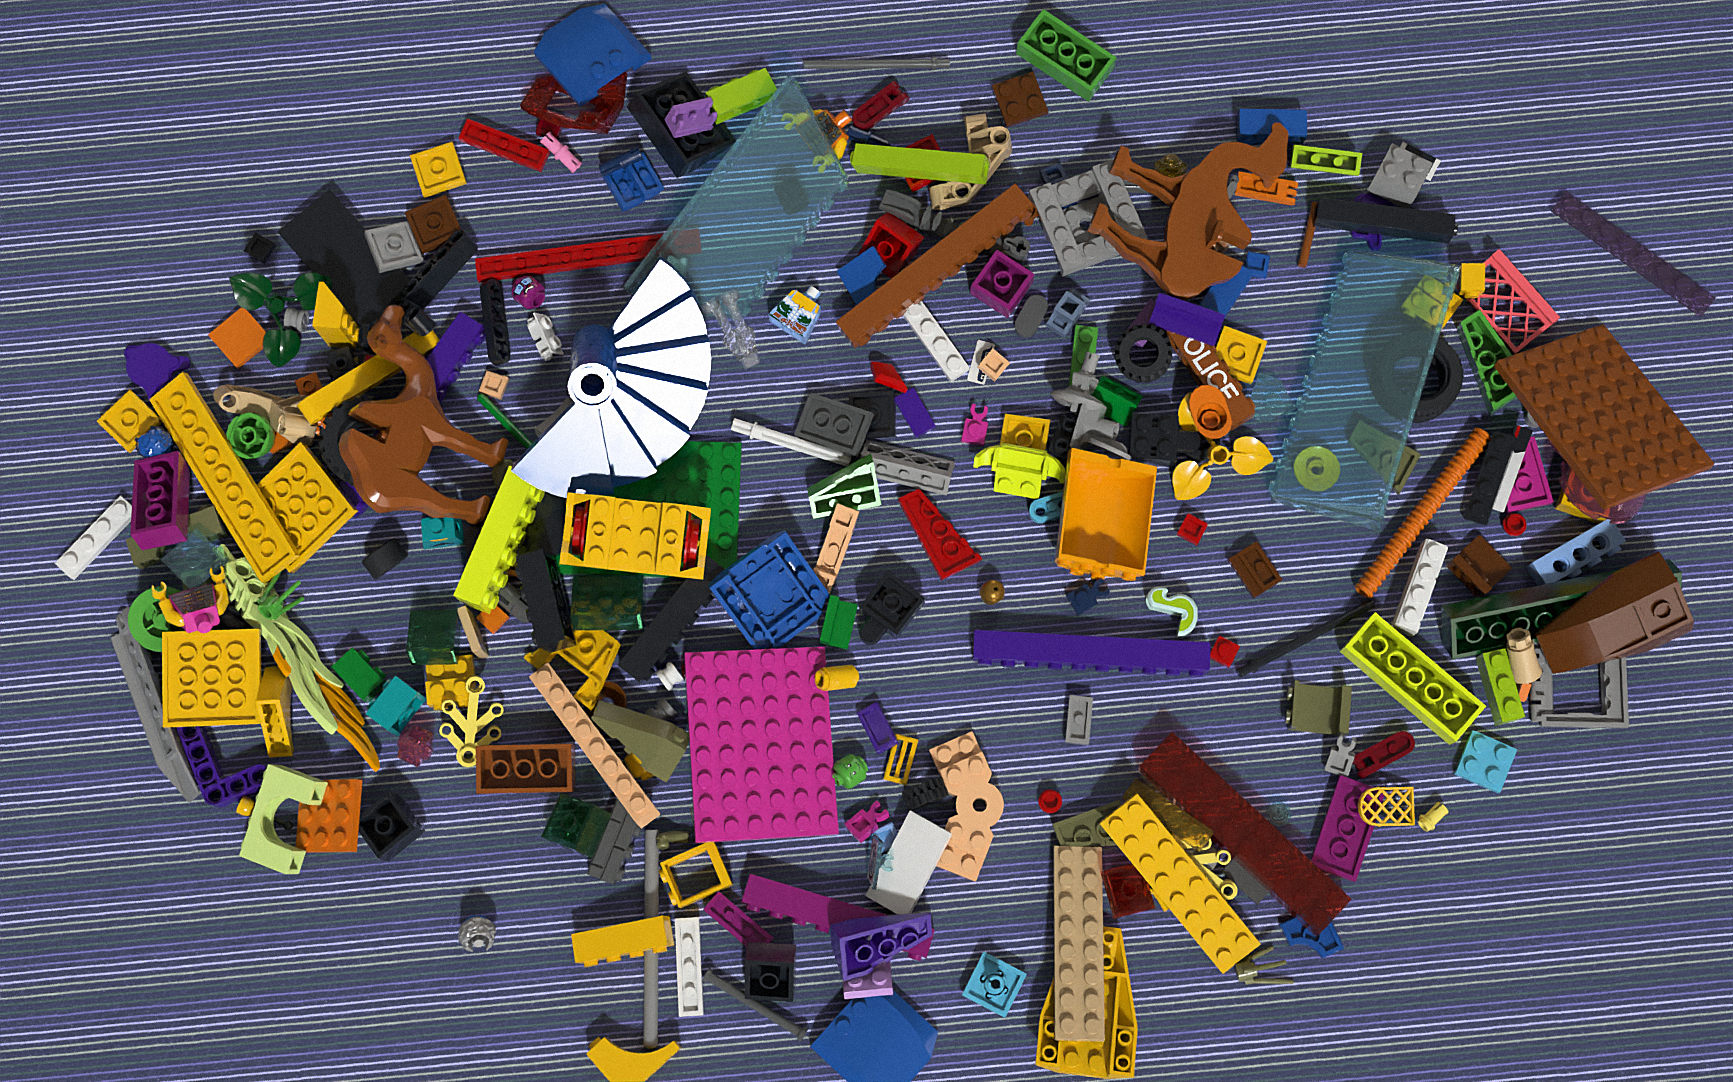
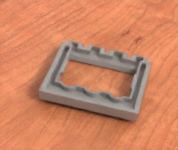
M1534 643L1542 675L1538 681L1531 682L1530 701H1539V705H1531V722H1540V727L1629 728L1626 657L1600 663L1602 715H1592V713L1554 714L1552 672L1539 643Z

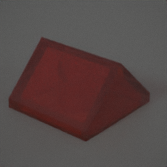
M1133 864L1101 871L1113 919L1155 909L1149 884Z

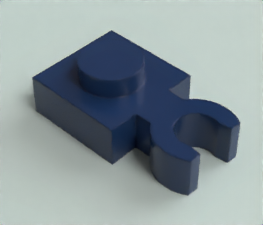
M1103 579L1097 580L1091 589L1086 583L1066 595L1077 616L1098 605L1097 597L1105 598L1109 595V589L1105 592L1098 590V586L1104 582Z

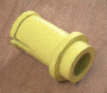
M1436 802L1425 815L1419 816L1418 825L1426 832L1434 830L1435 825L1448 814L1447 808L1443 804L1441 805L1440 802Z

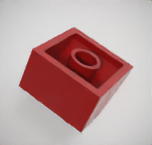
M887 212L876 220L858 255H861L872 246L876 247L887 265L882 272L892 279L914 257L925 237L895 215Z

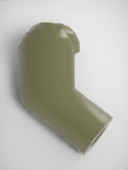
M504 458L492 470L491 475L497 492L508 467L513 465L510 459Z

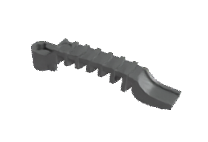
M888 189L885 191L878 208L899 217L909 226L917 227L919 231H926L929 235H936L941 237V239H944L964 223L961 222L960 225L954 223V218L952 217L949 220L944 219L941 212L934 215L931 213L932 207L930 206L926 210L920 209L921 203L918 200ZM1002 235L990 249H984L980 253L986 254L991 258L995 251L998 250L1015 262L1022 263L1028 256L1030 243L1021 236L1011 237ZM1017 247L1021 248L1020 253L1016 252Z

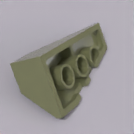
M600 700L591 717L611 738H617L626 746L624 750L629 755L633 753L642 762L640 765L647 772L664 782L669 780L689 743V733L671 722Z

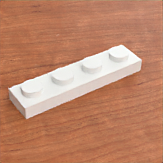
M921 301L916 305L912 304L909 306L903 317L948 380L953 382L968 372L970 367Z
M120 496L55 564L71 579L75 580L131 522L132 505Z
M676 918L675 938L679 1017L704 1015L700 918Z

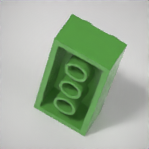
M1044 9L1019 40L1016 51L1017 55L1088 102L1113 71L1117 58Z

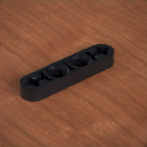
M490 279L480 285V298L488 358L493 365L500 366L510 360L511 354L502 287L497 280ZM491 307L496 311V316L493 315ZM494 328L498 331L499 338L494 334Z

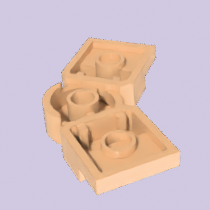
M971 731L934 747L929 752L940 777L944 781L948 794L957 798V815L949 818L945 830L951 832L952 836L936 867L976 882L993 839L990 827L995 825L1003 813L1004 802L999 790L994 785L988 783L992 772ZM975 800H983L986 804V809L982 812H977L973 808V802Z

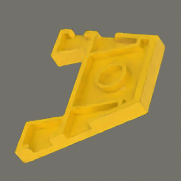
M584 616L572 624L576 646L552 653L540 648L533 653L529 652L526 654L524 659L538 670L546 663H550L556 654L564 658L588 677L587 681L573 697L592 711L621 644Z

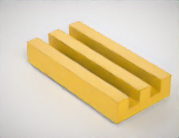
M895 734L898 742L899 740L903 741L894 777L889 775L898 744L892 747L883 780L906 786L918 739ZM908 742L913 744L903 779H900L902 763Z

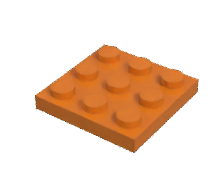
M323 780L328 782L321 805H307L299 802L295 847L305 850L306 853L357 852L362 780Z

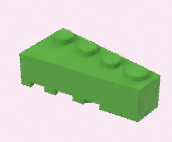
M1478 310L1461 321L1457 326V331L1490 415L1516 399L1517 396L1494 367L1498 360L1510 357L1512 354L1481 310Z

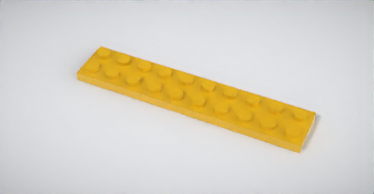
M185 372L180 373L149 400L260 582L266 583L301 555L244 463L232 450L233 447L230 441L227 440L226 434L190 376Z

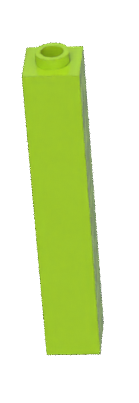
M857 143L855 150L852 151L850 156L851 165L857 173L985 185L990 162L984 154Z

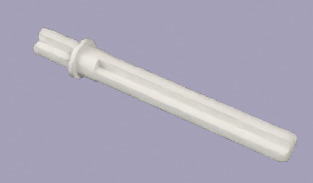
M736 418L733 420L731 430L749 435L751 440L756 438L844 466H849L851 455L768 429L758 425V422L752 424Z

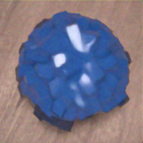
M150 426L149 431L139 438L136 437L134 440L136 441L137 453L143 458L171 453L173 448V439L170 433L159 426Z

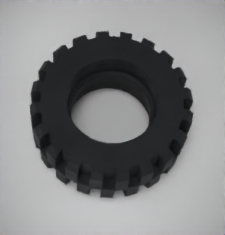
M362 396L354 397L355 401L350 402L348 399L343 401L342 407L338 409L335 406L331 410L333 415L330 418L326 416L324 419L325 429H320L319 436L322 438V441H319V449L323 452L321 456L324 462L335 475L345 483L348 482L351 486H354L353 478L340 455L339 441L341 435L349 429L353 428L356 430L361 426L367 425L348 414L354 406L363 401H378L374 396H368L367 400Z

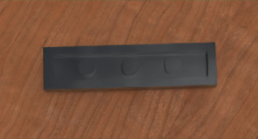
M1497 431L1493 432L1464 515L1465 520L1484 526L1488 525L1517 437Z

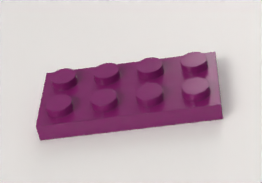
M1342 775L1338 776L1309 866L1351 882H1356L1374 829L1373 825H1368L1359 815L1358 801L1365 790L1373 787ZM1378 790L1371 791L1373 795L1378 792ZM1382 793L1377 797L1381 804L1384 799ZM1369 794L1364 798L1367 804L1372 799ZM1374 801L1370 808L1375 812L1379 805ZM1368 810L1364 813L1369 820L1372 814Z

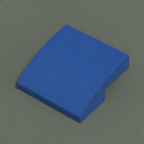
M641 152L644 160L626 167V170L622 168L607 176H602L622 212L638 206L664 190L644 152Z

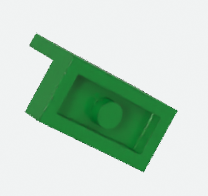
M1104 375L1099 379L1091 395L1107 407L1104 416L1123 426L1128 425L1132 413H1134L1143 397Z
M830 595L820 644L848 649L858 608L857 604L840 601V597Z

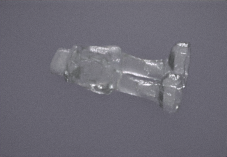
M732 289L721 294L720 298L729 310L736 327L735 329L732 328L718 297L705 302L700 306L703 314H712L717 319L725 336L722 339L725 347L733 353L738 362L741 361L744 369H748L761 362L757 355L759 350L756 347L754 330L751 326L746 325L738 308L737 300L741 296L738 289Z

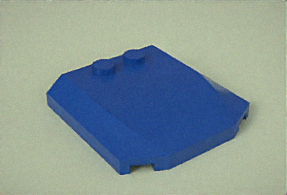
M606 4L579 9L546 31L534 50L535 57L579 107L597 97L598 89L629 68L635 71L652 59L651 54Z
M784 530L771 535L718 574L708 585L754 650L781 647L816 621L822 613L821 609L826 600L830 598V594Z
M893 990V995L853 998L810 1047L847 1082H911L931 1059L938 1031Z

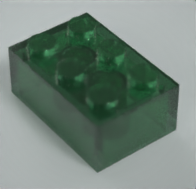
M644 575L573 576L570 610L573 630H644L646 603Z

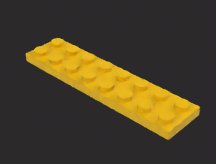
M1138 793L1134 794L1100 822V825L1222 974L1261 945L1260 941Z

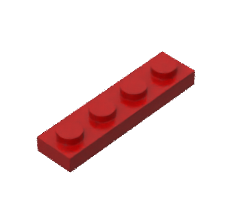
M468 118L459 135L460 142L542 172L550 155V151L546 148Z

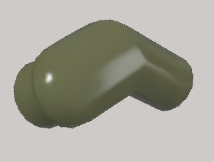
M689 831L659 833L656 837V846L659 849L669 848V843H689L690 833Z

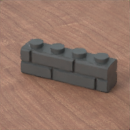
M618 798L615 801L587 871V875L616 885L617 881H622L626 868H623L626 858L630 860L635 846L632 845L634 837H639L642 829L633 820Z

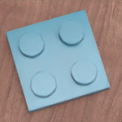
M1472 730L1454 775L1495 793H1500L1517 749Z

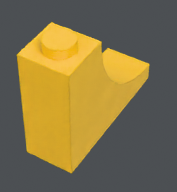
M279 666L265 667L256 697V706L269 758L293 756L294 753L290 721L293 686L289 676L286 677Z
M598 1037L588 1046L590 1051L586 1055L610 1082H645L682 1047L674 1040L667 1046L654 1052L634 1053L620 1048L608 1037H604L602 1040Z

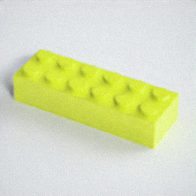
M512 466L508 467L453 595L464 605L490 614L492 609L496 608L499 602V590L501 587L504 588L508 581V570L516 562L517 549L519 545L524 543L527 535L525 530L528 523L531 524L536 514L534 509L537 502L542 501L545 491L534 487L511 471Z
M1376 612L1365 621L1340 650L1346 658L1449 745L1455 743L1486 707V705Z

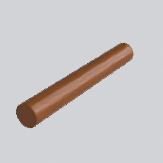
M1312 202L1298 261V266L1302 268L1307 267L1315 232L1313 223L1317 202Z

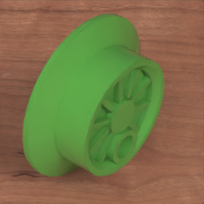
M161 586L154 587L156 591H162ZM166 586L167 599H169V595L182 592L173 587ZM152 588L142 592L133 601L128 613V626L132 636L140 645L152 651L162 652V632L185 630L166 621L158 604L160 600L152 596Z

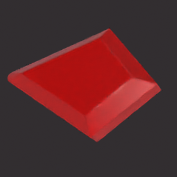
M871 362L870 367L876 383L903 393L907 392V386L892 364Z

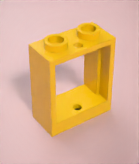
M715 842L704 843L660 863L662 869L658 870L663 883L668 882L671 888L668 895L673 906L677 904L680 909L733 886ZM708 851L721 883L683 900L670 868Z

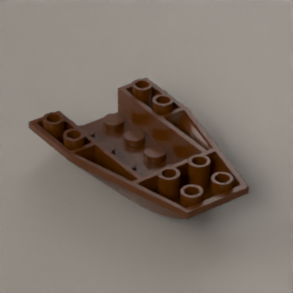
M1658 551L1611 574L1535 633V636L1551 672L1556 674L1648 652L1692 631L1694 619L1676 577Z

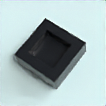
M255 232L245 247L244 253L265 264L277 245Z

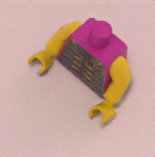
M220 566L221 573L219 575H214L212 567L210 568L211 578L216 582V585L211 583L169 595V599L166 598L167 587L164 582L160 583L162 589L160 592L156 591L152 585V596L160 600L158 604L166 621L175 626L182 627L186 633L195 631L207 633L212 629V626L218 625L220 623L219 615L224 614L229 604L226 584L223 583L226 576L224 568Z

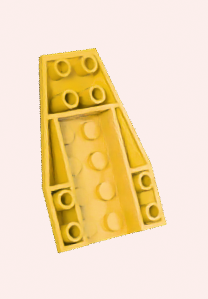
M1103 926L1104 1042L1054 1040L1053 978L1039 1019L1036 1066L1057 1073L1103 1079L1134 1078L1138 1026L1121 928Z

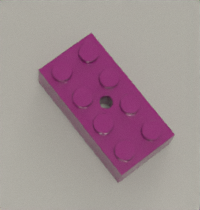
M179 451L134 461L130 535L141 550L187 541L190 466Z

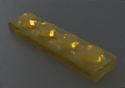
M1138 779L1133 781L1122 796L1123 800L1127 801L1134 794L1138 793L1169 832L1198 852L1201 851L1214 834L1211 829Z

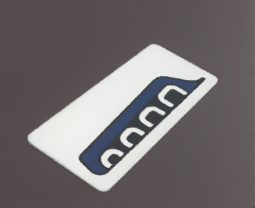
M981 340L977 341L967 378L968 381L985 384L987 375L977 367L992 348H995V344Z

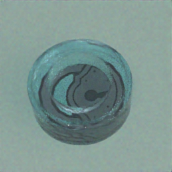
M1275 802L1267 808L1266 818L1274 826H1283L1289 822L1291 810L1285 803Z

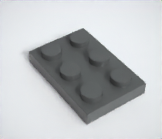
M810 392L794 435L798 438L858 457L874 414Z

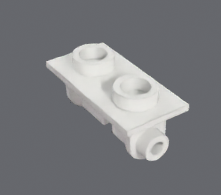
M534 312V317L527 320V327L533 340H537L540 337L542 339L536 343L541 358L549 361L553 359V354L564 355L561 349V341L552 330L553 325L549 317Z

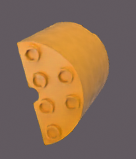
M1069 449L1055 555L1057 566L1070 570L1072 575L1082 576L1090 574L1091 578L1096 580H1104L1105 577H1120L1123 580L1135 581L1136 577L1144 576L1157 467L1125 459H1111L1107 455L1080 449Z

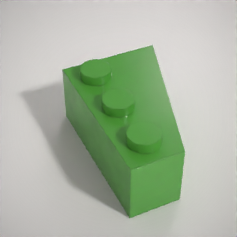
M871 454L807 488L813 519L833 515L837 503L855 510L881 505Z

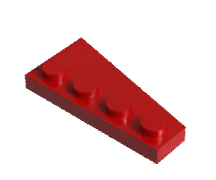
M920 489L898 498L899 505L941 581L982 561V557L973 551L969 543L953 529L952 524L948 520L943 518L938 512L939 510Z

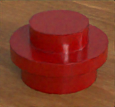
M1511 513L1504 518L1502 526L1508 535L1519 536L1526 530L1527 524L1522 515Z
M1045 790L1039 796V807L1045 813H1055L1061 808L1062 797L1055 790Z

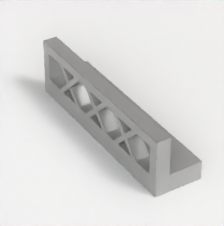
M866 440L860 459L869 454L872 455L876 478L947 496L955 466L954 461ZM869 449L875 450V451H878L879 453L870 452V451H868V450H869ZM915 461L923 462L924 464H918ZM937 467L947 468L948 471L938 469Z

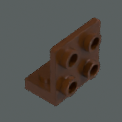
M1478 535L1445 565L1476 598L1487 594L1512 569L1481 535Z

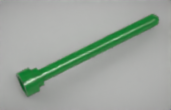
M480 393L477 395V400L526 449L533 444L485 394Z

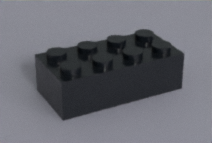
M544 549L516 556L517 564H515V571L522 580L523 586L520 587L522 598L527 601L528 609H526V616L529 623L532 622L534 631L531 632V637L534 645L549 653L576 646V639L555 556Z

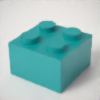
M394 676L393 679H388L383 685V692L378 698L375 697L369 703L366 715L387 731L399 736L427 699L397 676Z

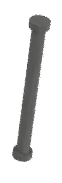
M709 968L702 981L706 983L709 981L797 1036V1040L800 1042L802 1041L808 1028H801L758 1000L745 999V992L714 974L713 969Z

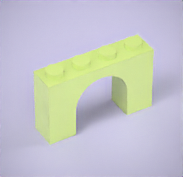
M268 764L263 774L260 791L256 796L253 813L248 821L249 826L245 838L241 843L239 856L283 874H299L306 851L283 842L277 836L274 829V815L278 806L288 798L307 805H321L328 782L283 765Z

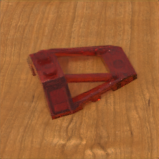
M623 72L599 89L601 97L597 96L588 102L597 105L593 112L581 111L577 119L546 109L556 91L569 95L553 76L538 77L520 106L529 115L560 127L607 135L624 107L627 72Z

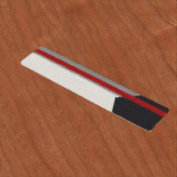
M1515 425L1511 436L1517 437V441L1495 501L1494 510L1500 512L1505 510L1531 438L1532 429Z

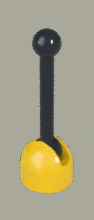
M243 796L236 813L242 816L252 815L256 802L248 796ZM274 817V822L284 826L285 830L293 828L291 821L285 822Z

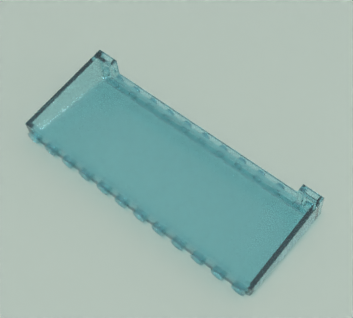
M1351 247L1350 251H1345L1342 264L1345 266L1343 272L1339 271L1335 284L1338 285L1336 292L1332 291L1329 305L1332 306L1330 312H1325L1322 325L1325 328L1323 333H1318L1315 346H1318L1316 354L1312 353L1309 367L1312 368L1310 374H1305L1302 387L1305 390L1303 396L1298 395L1295 405L1298 412L1296 417H1291L1288 427L1291 433L1289 438H1284L1281 450L1285 452L1283 458H1278L1275 466V471L1278 472L1276 480L1271 479L1268 493H1272L1271 501L1380 532L1387 510V503L1449 304L1456 289L1461 266Z

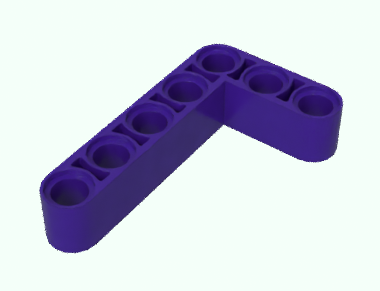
M195 726L196 733L192 737L188 736V730L191 727H176L206 803L221 808L241 800L243 796H250L260 791L262 782H258L257 775L259 772L265 771L267 769L266 766L254 765L225 778L205 726ZM204 747L205 753L203 757L197 758V750ZM212 768L213 776L206 780L205 772ZM242 780L244 787L241 791L236 792L235 785L238 781ZM217 790H220L221 798L215 802L213 795Z

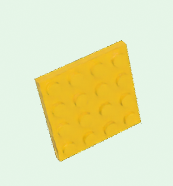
M300 442L257 484L301 555L286 567L289 573H295L358 512V509L306 443Z
M261 629L210 630L207 633H200L199 631L186 633V631L162 632L164 728L261 724L256 706V697L261 684Z

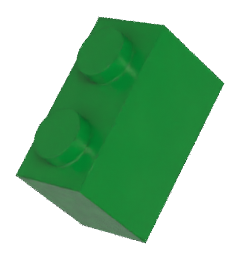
M352 647L331 667L364 702L369 703L382 691V687L386 683L384 678L387 675L378 666L373 668L368 663L371 658L362 649L358 652Z

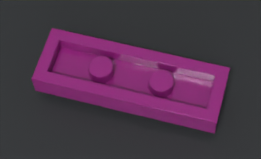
M719 891L703 909L746 947L748 942L770 943L774 939Z

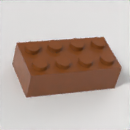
M575 743L476 746V794L576 791Z

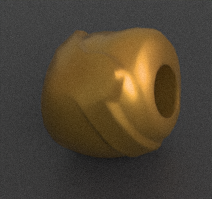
M989 580L979 589V596L988 605H994L1004 599L1005 588L998 580Z

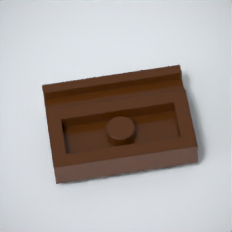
M1257 541L1227 560L1253 599L1283 580Z

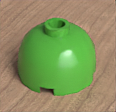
M249 412L233 418L226 434L234 453L246 459L259 458L269 453L274 446L276 438L275 430L266 417Z

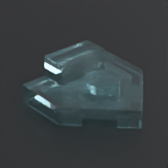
M1259 372L1250 394V398L1256 407L1252 419L1266 423L1278 416L1294 411L1295 408L1282 381Z

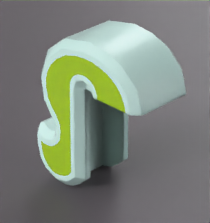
M1159 586L1151 589L1146 596V605L1149 610L1179 616L1175 639H1183L1189 635L1198 619V608L1194 600L1183 594L1167 597L1168 589Z

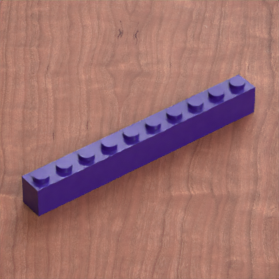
M462 312L458 313L427 358L434 373L439 402L445 398L447 394L446 389L451 382L454 383L458 379L463 365L468 364L472 359V352L476 346H480L485 340L483 325ZM377 429L372 437L376 436L380 430ZM341 480L339 487L358 509V512L353 516L357 518L359 514L362 515L366 511L368 505L362 500L354 486Z
M974 630L972 661L977 662V665L991 666L992 663H1001L1002 667H1015V664H1024L1025 668L1035 669L1039 665H1048V669L1061 670L1062 666L1071 667V670L1085 671L1086 668H1095L1096 672H1109V669H1119V673L1129 674L1133 673V670H1142V674L1155 675L1156 671L1166 672L1168 676H1179L1180 673H1189L1190 677H1203V674H1207L1210 671V642Z

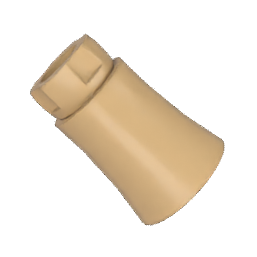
M1522 628L1512 629L1507 634L1506 647L1515 683L1527 684L1534 682L1541 677L1542 669L1536 656L1530 632Z

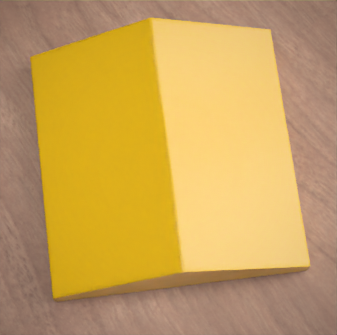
M1005 414L1000 445L1001 443L1046 450L1051 420Z

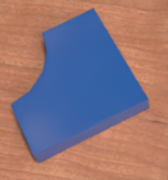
M872 246L837 270V273L855 304L858 305L877 290V279L880 272L887 265L876 247Z
M1323 904L1279 924L1289 946L1297 944L1309 946L1318 953L1321 959L1344 949Z

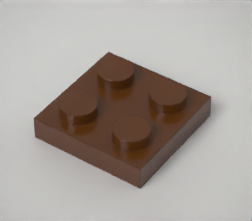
M1034 72L991 86L1006 128L1048 114V108Z
M446 195L404 212L423 254L441 247L454 232L461 229Z

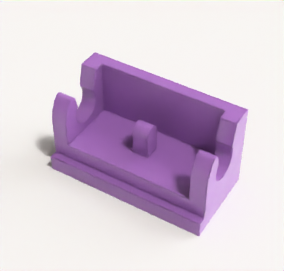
M711 97L672 106L664 120L674 138L713 128L717 112L710 114V107L713 104Z

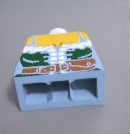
M812 286L807 289L804 295L797 290H792L769 313L770 322L803 344H806L821 313L820 306L815 303L821 293Z

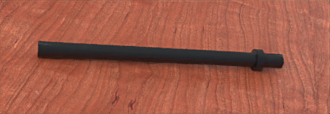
M1370 599L1255 660H1248L1246 665L1236 669L1238 676L1241 678L1251 672H1258V668L1375 608V604Z

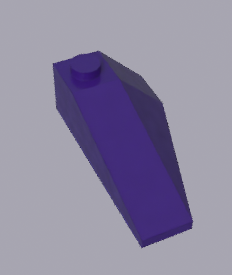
M925 912L858 918L831 924V946L842 980L846 981L867 975L874 971L873 967L883 961L886 963L893 959L892 956L903 949L909 950L931 937V914Z

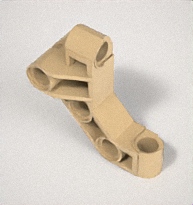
M986 113L964 117L969 153L986 155L990 162L988 181L1003 160L1012 153L1010 133L1003 126L988 128ZM947 182L929 187L931 207L933 210H945L968 205L985 184ZM961 189L968 190V194L964 197L957 195Z
M228 384L221 385L215 389L213 393L214 400L223 410L237 414L249 412L263 415L270 421L272 428L293 444L298 445L300 442H303L307 446L313 445L317 424L310 425L297 407L298 403L308 396L295 395L285 399L255 388ZM226 395H231L228 401L223 402V398Z

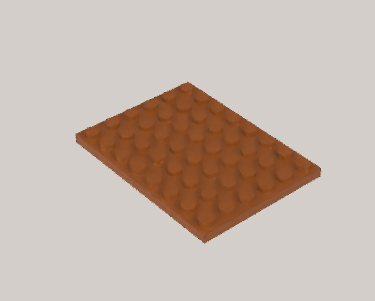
M1604 324L1498 360L1494 365L1507 385L1603 510L1709 470L1715 464Z

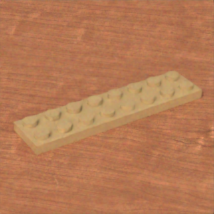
M1054 846V1040L1104 1042L1102 847Z

